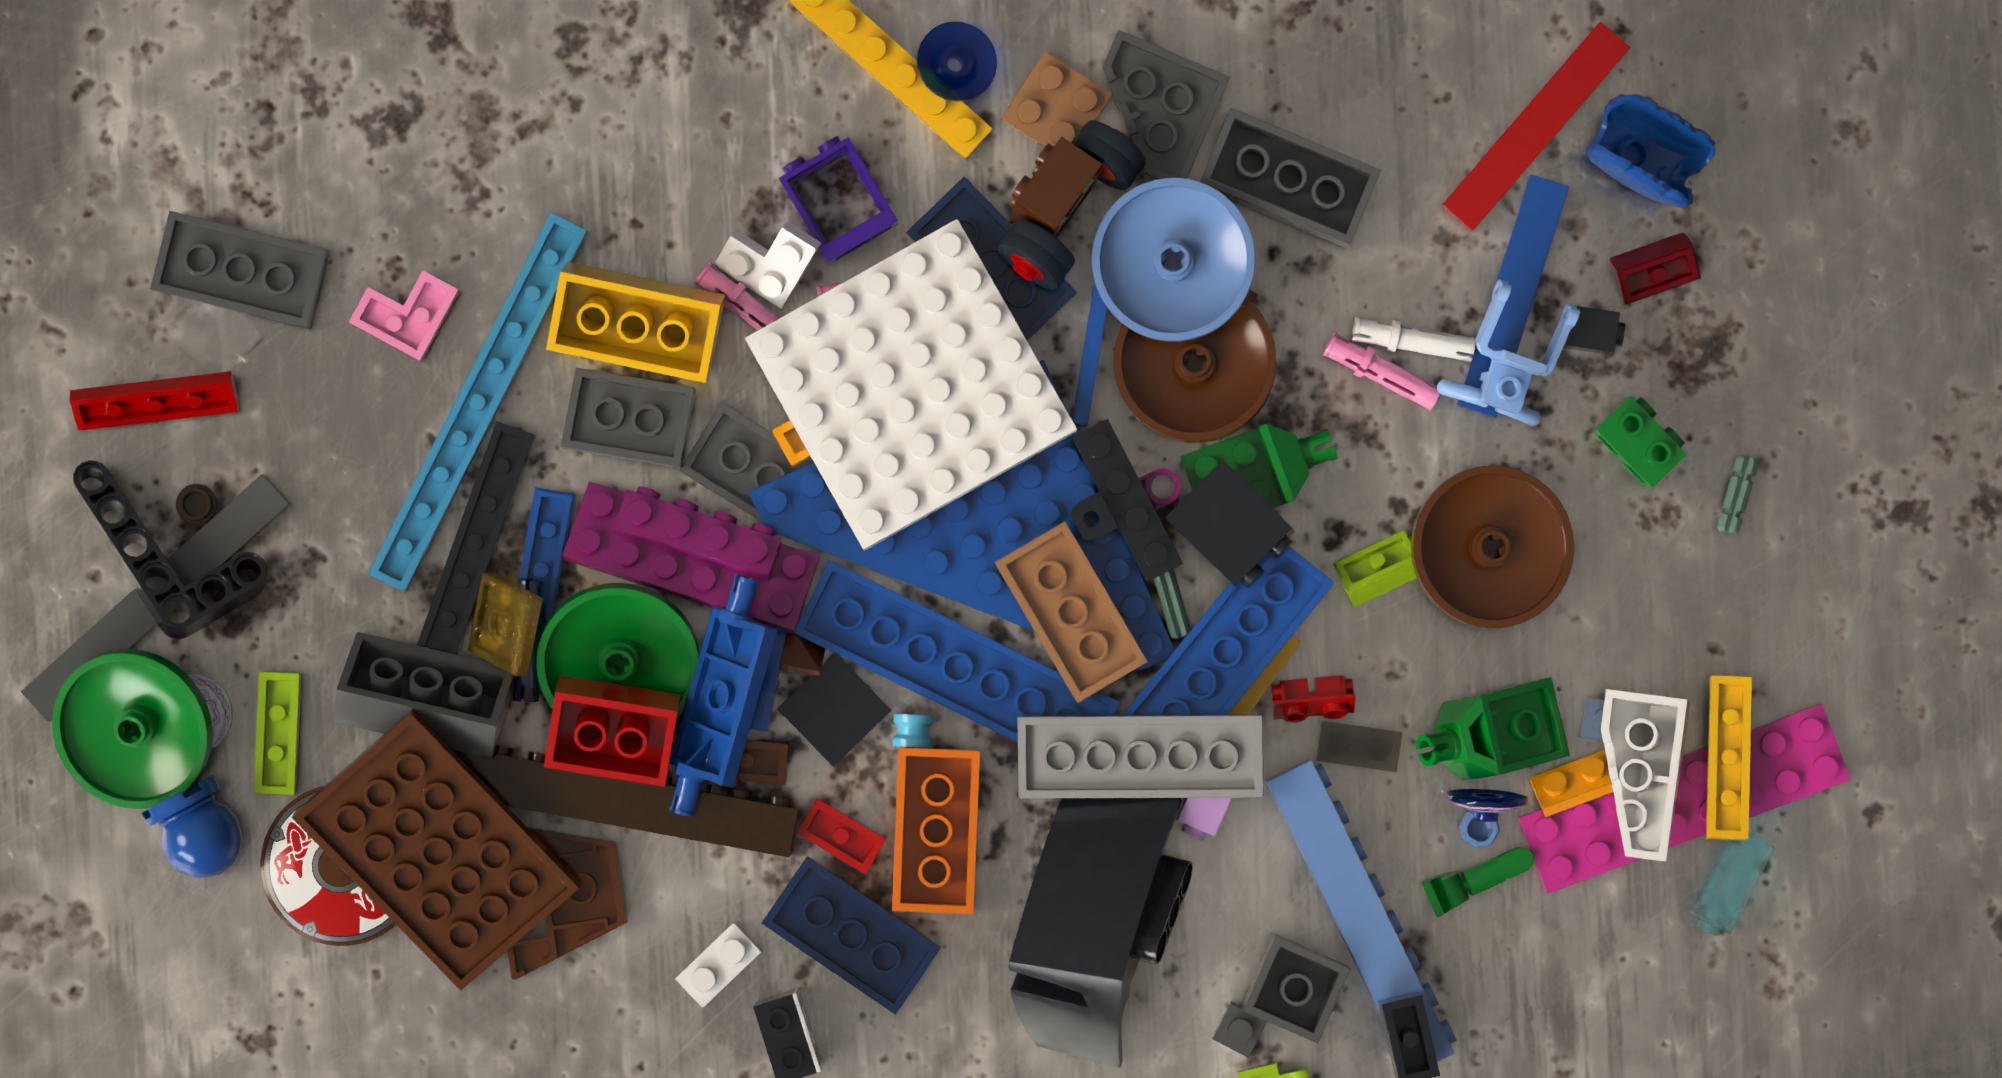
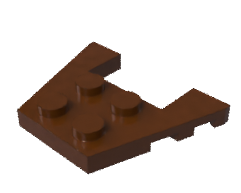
M527 827L571 872L581 885L579 890L546 917L547 937L521 940L508 950L512 980L518 979L628 922L616 842Z

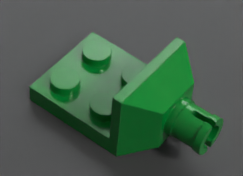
M1264 424L1251 431L1182 455L1180 459L1192 490L1224 460L1272 508H1276L1296 499L1310 474L1309 469L1324 462L1336 460L1338 456L1334 446L1320 451L1315 450L1316 447L1332 441L1327 428L1314 435L1297 439L1295 434L1269 424Z
M1551 677L1478 696L1444 702L1436 724L1437 732L1420 735L1416 740V750L1433 747V750L1430 752L1418 754V758L1423 765L1430 767L1440 762H1445V766L1462 781L1502 775L1570 756Z

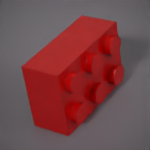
M559 675L544 768L665 787L680 694Z

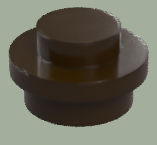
M191 484L183 488L178 494L176 509L184 521L190 524H203L214 516L217 510V499L213 491L207 486Z

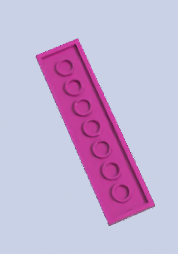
M1817 704L1751 729L1749 818L1851 780L1822 704ZM1708 746L1683 755L1669 848L1706 834ZM1613 792L1545 817L1542 809L1518 817L1547 894L1641 859L1625 856Z

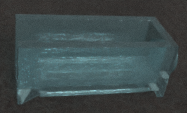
M1750 834L1747 841L1727 840L1694 905L1698 906L1696 912L1693 910L1689 911V914L1698 918L1695 926L1714 936H1717L1719 930L1731 934L1775 847Z

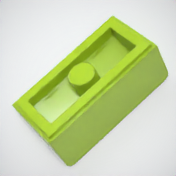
M1406 529L1333 563L1353 607L1362 605L1417 579L1412 564L1411 538Z

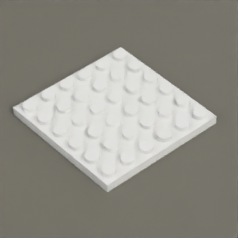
M958 219L745 338L864 551L1077 432L1076 426Z

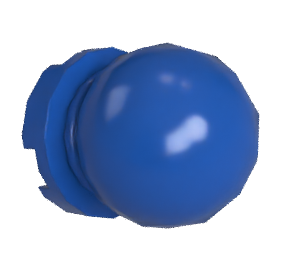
M214 774L189 787L184 793L181 791L141 813L148 827L158 823L159 827H163L160 842L165 858L178 872L195 878H209L220 875L227 870L237 858L243 838L239 820L228 806L214 800L215 795L212 793L221 789Z

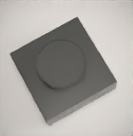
M1230 1002L1212 1039L1249 1058L1267 1021L1244 1012L1241 1007Z

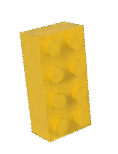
M567 261L559 275L546 350L706 383L712 369L726 295Z

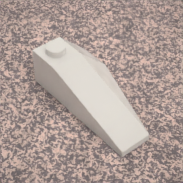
M1606 689L1601 733L1625 856L1667 862L1690 702L1687 699Z

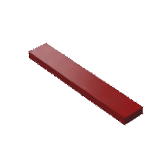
M1600 21L1441 206L1472 232L1631 47Z

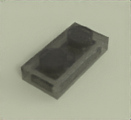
M1321 720L1316 761L1397 772L1403 732Z

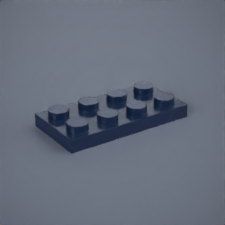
M965 176L906 232L914 242H917L958 219L1027 341L1077 294L1076 290L1065 279L1056 289H1048L1033 281L1026 280L1015 272L1013 267L998 251L1000 241L1008 233L1012 225Z
M808 855L761 923L895 1015L941 949L940 945Z

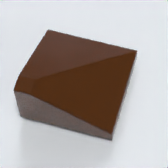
M787 632L780 670L818 677L822 668L825 648L795 633Z

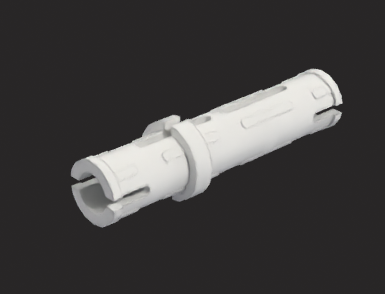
M1356 316L1354 320L1355 324H1353L1351 336L1352 342L1387 347L1386 351L1391 352L1401 349L1453 358L1471 363L1474 355L1476 341L1475 337L1455 335L1401 325V321L1392 319L1390 323Z

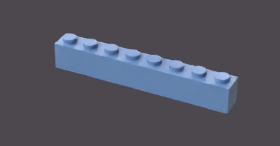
M1308 759L1267 779L1266 783L1380 1016L1378 1000L1419 992L1423 998L1437 1062L1455 1054L1451 1043L1457 1041L1448 1021L1445 1019L1439 1022L1433 1010L1434 1006L1439 1005L1430 984L1421 985L1415 973L1416 970L1421 968L1420 963L1411 946L1404 949L1397 934L1403 932L1401 924L1393 909L1386 912L1379 899L1385 895L1381 883L1375 873L1368 876L1361 862L1367 859V855L1358 837L1350 839L1344 827V824L1350 822L1341 802L1338 800L1332 803L1325 789L1332 784L1323 765L1314 766L1312 760Z

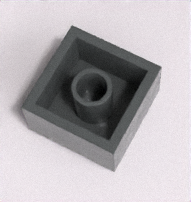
M1273 933L1241 1005V1009L1318 1044L1350 972V968L1343 963Z

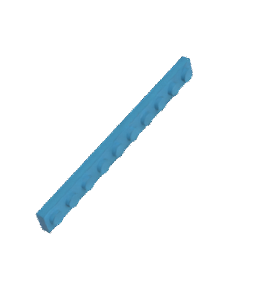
M550 213L368 573L369 575L402 592H407L556 296L560 271L567 261L573 263L588 233L587 230L553 213Z

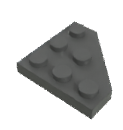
M1118 30L1102 69L1129 136L1145 156L1146 164L1143 170L1146 175L1156 179H1187L1230 76Z

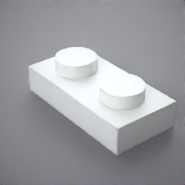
M733 922L675 979L704 1008L762 950Z

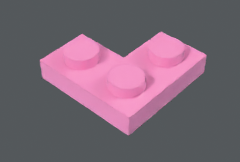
M422 271L404 306L367 287L349 323L422 361L460 290L425 271Z

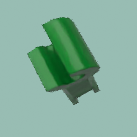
M1516 847L1460 872L1461 878L1457 871L1447 872L1423 881L1422 885L1438 918L1469 900L1467 892L1474 896L1504 882L1506 879L1528 871L1533 866L1534 857L1528 849Z

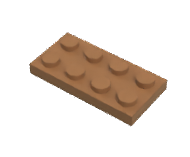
M1065 521L995 562L996 567L1077 703L1148 662Z

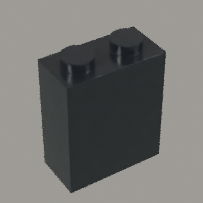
M1224 460L1166 517V520L1237 590L1243 584L1247 588L1251 587L1265 572L1261 566L1272 555L1276 559L1281 557L1294 542L1290 539L1295 533L1293 528Z

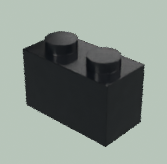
M1413 992L1378 1000L1395 1078H1432L1440 1076L1422 995L1419 992Z

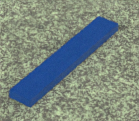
M1532 174L1529 175L1496 279V283L1499 279L1509 282L1512 288L1490 338L1489 345H1494L1517 354L1568 193L1569 186ZM1477 345L1475 346L1474 355L1464 384L1480 389L1483 381H1480L1481 373L1489 371L1492 359L1482 355L1477 349ZM1458 399L1457 406L1490 417H1497L1498 412L1495 411L1493 406L1488 405L1484 408Z

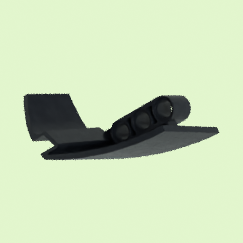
M1061 798L1035 872L1009 960V971L1017 972L1011 987V997L1020 1020L1038 1047L1118 1068L1121 1067L1123 1062L1122 1016L1139 960L1153 964H1159L1191 881L1192 861L1165 855L1164 850L1182 802L1181 798Z

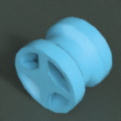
M894 714L893 722L897 725V734L893 737L892 746L932 748L929 727L933 724L934 715Z

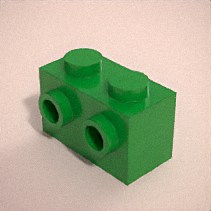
M1629 396L1612 410L1591 432L1646 489H1651L1687 455L1681 448L1685 442L1669 426L1665 430L1662 429L1653 419L1657 413L1643 398L1639 397L1635 400L1632 396Z

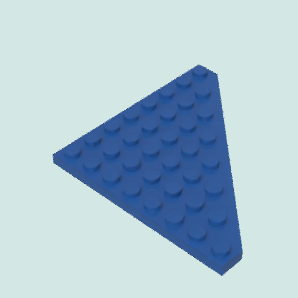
M1039 361L1041 367L1043 368L1045 374L1051 382L1054 390L1056 391L1058 397L1064 405L1045 361ZM1077 432L866 551L861 547L815 463L748 492L762 524L774 529L778 535L1032 631L1034 629L996 567L995 562L1065 521L1148 661L1135 670L1142 671L1168 659L1175 651L1120 530L1116 529L1101 538L1086 541L1081 537L1071 517L1072 509L1079 502L1099 492L1072 440V437L1076 436ZM1087 512L1083 517V522L1088 527H1095L1099 523V517L1095 512Z

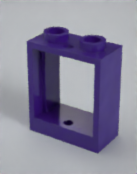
M836 136L826 141L817 148L820 152L819 155L807 162L804 157L792 161L782 168L785 175L779 177L782 186L812 237L821 242L819 248L829 265L899 224L849 137L841 141ZM847 155L880 213L828 243L797 191L795 184Z

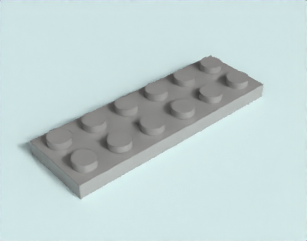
M1263 714L1017 717L1019 799L1264 797Z

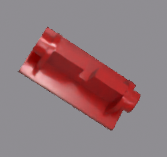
M1344 675L1315 678L1316 692H1309L1308 679L1279 680V685H1271L1272 700L1274 701V720L1283 719L1286 722H1300L1307 717L1323 715L1328 719H1338L1345 717L1348 713H1354L1356 696L1354 694L1352 678L1345 679Z

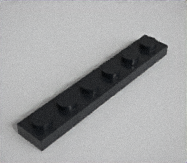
M496 421L417 646L456 655L459 654L535 440V434Z

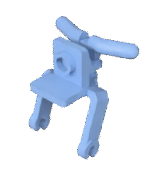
M1499 279L1492 293V301L1475 338L1479 352L1492 359L1489 371L1481 373L1480 381H1483L1480 389L1448 379H1442L1437 384V390L1442 395L1484 408L1488 405L1493 406L1498 413L1507 415L1527 425L1536 426L1541 421L1540 413L1523 405L1532 374L1546 376L1554 370L1569 332L1578 320L1580 310L1574 305L1566 304L1541 362L1531 360L1494 345H1489L1490 338L1512 288L1509 282Z

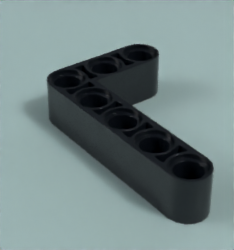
M91 460L82 462L76 467L73 473V493L77 502L166 636L172 639L186 638L263 592L266 585L267 566L264 559L253 552L241 553L184 586L109 470L102 463ZM87 478H96L102 482V486L96 490H87L83 488L81 483ZM115 510L121 512L124 518L118 523H109L102 516L108 511ZM138 543L146 551L142 555L135 557L128 555L124 548L129 544ZM243 569H252L258 573L259 577L255 581L245 582L237 574ZM159 576L167 581V585L162 589L153 590L146 585V581L151 577ZM217 589L223 593L224 598L219 602L213 603L206 601L202 594L206 590ZM175 609H181L189 615V618L185 622L174 623L168 619L167 615Z

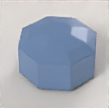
M1468 811L1464 814L1458 825L1462 840L1476 848L1492 845L1500 832L1497 818L1490 812Z

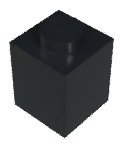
M1576 306L1580 310V314L1575 326L1570 330L1563 348L1610 355L1615 352V346H1622L1625 323L1619 322L1620 312Z

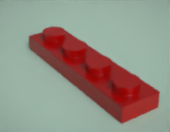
M232 371L70 390L69 398L78 431L239 412V399Z

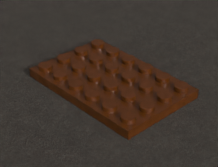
M413 709L296 810L292 816V819L460 991L579 890L581 885L571 872Z

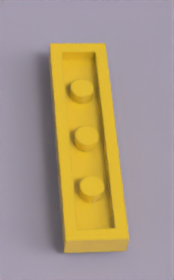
M1711 675L1709 678L1706 839L1744 841L1749 839L1752 677Z

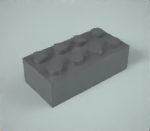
M1230 108L1200 182L1218 190L1232 202L1347 249L1351 245L1381 169Z
M357 632L336 689L333 722L384 734L413 709L452 750L492 759L511 703L515 668Z

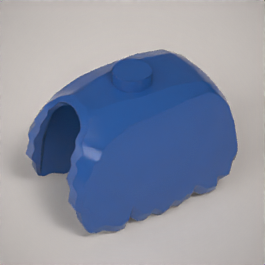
M1620 94L1609 100L1608 105L1604 109V114L1602 115L1603 122L1594 143L1590 142L1586 148L1589 160L1618 182L1646 198L1685 209L1693 203L1694 197L1692 189L1685 187V181L1689 176L1700 173L1715 155V141L1711 139L1707 132L1695 128L1686 119H1683L1680 114L1658 106V103L1653 99L1639 94Z

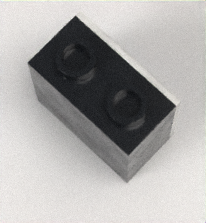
M798 987L756 1001L753 1009L775 1078H802L821 1072L824 1064L800 988Z

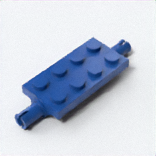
M734 574L726 609L712 608L669 764L677 767L675 774L679 775L669 810L683 816H695L702 783H707L709 780L721 786L734 787L776 637L777 629L752 620L753 617L750 616V611L760 581L744 575Z

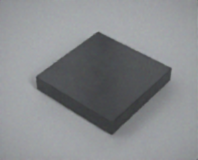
M836 653L822 665L820 676H810L777 708L833 767L892 711Z

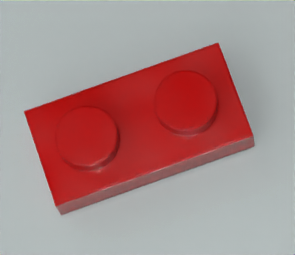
M816 798L796 834L864 874L867 873L886 841V838L819 798Z

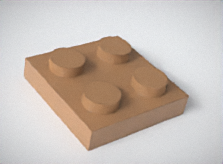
M1044 51L1001 117V120L1042 147H1045L1048 143L1054 147L1061 136L1072 143L1088 121H1096L1113 94L1047 51Z

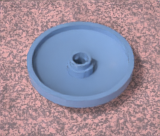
M1156 179L1128 191L1105 214L1093 243V277L1100 297L1107 308L1122 324L1132 331L1159 341L1181 342L1193 340L1210 334L1223 326L1236 314L1244 303L1252 286L1255 272L1254 242L1241 212L1218 190L1191 179Z

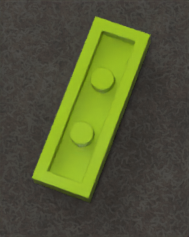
M259 672L254 794L296 795L302 673Z

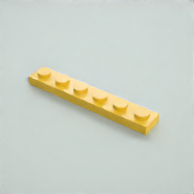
M788 0L965 160L993 131V128L850 0Z

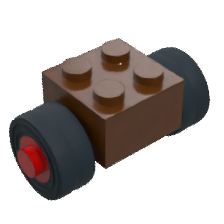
M1095 120L1088 121L1072 143L1062 136L1054 147L1048 143L1035 161L1037 166L1032 172V178L1030 179L1025 175L1012 193L1014 198L1010 202L1009 207L1013 209L1010 223L1013 225L1000 241L998 251L1021 277L1048 289H1056L1064 280L1065 275L1074 266L1075 258L1073 254L1057 238L1095 187L1097 179L1115 189L1126 190L1132 185L1136 176L1146 164L1143 153L1125 134Z

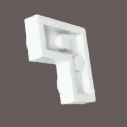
M787 221L768 250L736 229L729 237L713 266L738 282H742L749 289L782 309L820 247L821 242Z

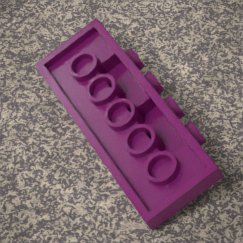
M589 481L562 555L563 560L719 609H726L734 574L748 576L760 581L750 611V616L753 617L752 620L794 634L819 563V555L782 544L781 539L775 537L776 531L768 526L753 524L752 529L736 525L737 518L725 512L715 511L713 517L699 513V506L688 500L676 499L675 504L659 500L660 493L647 487L639 486L636 492L627 489L626 493Z

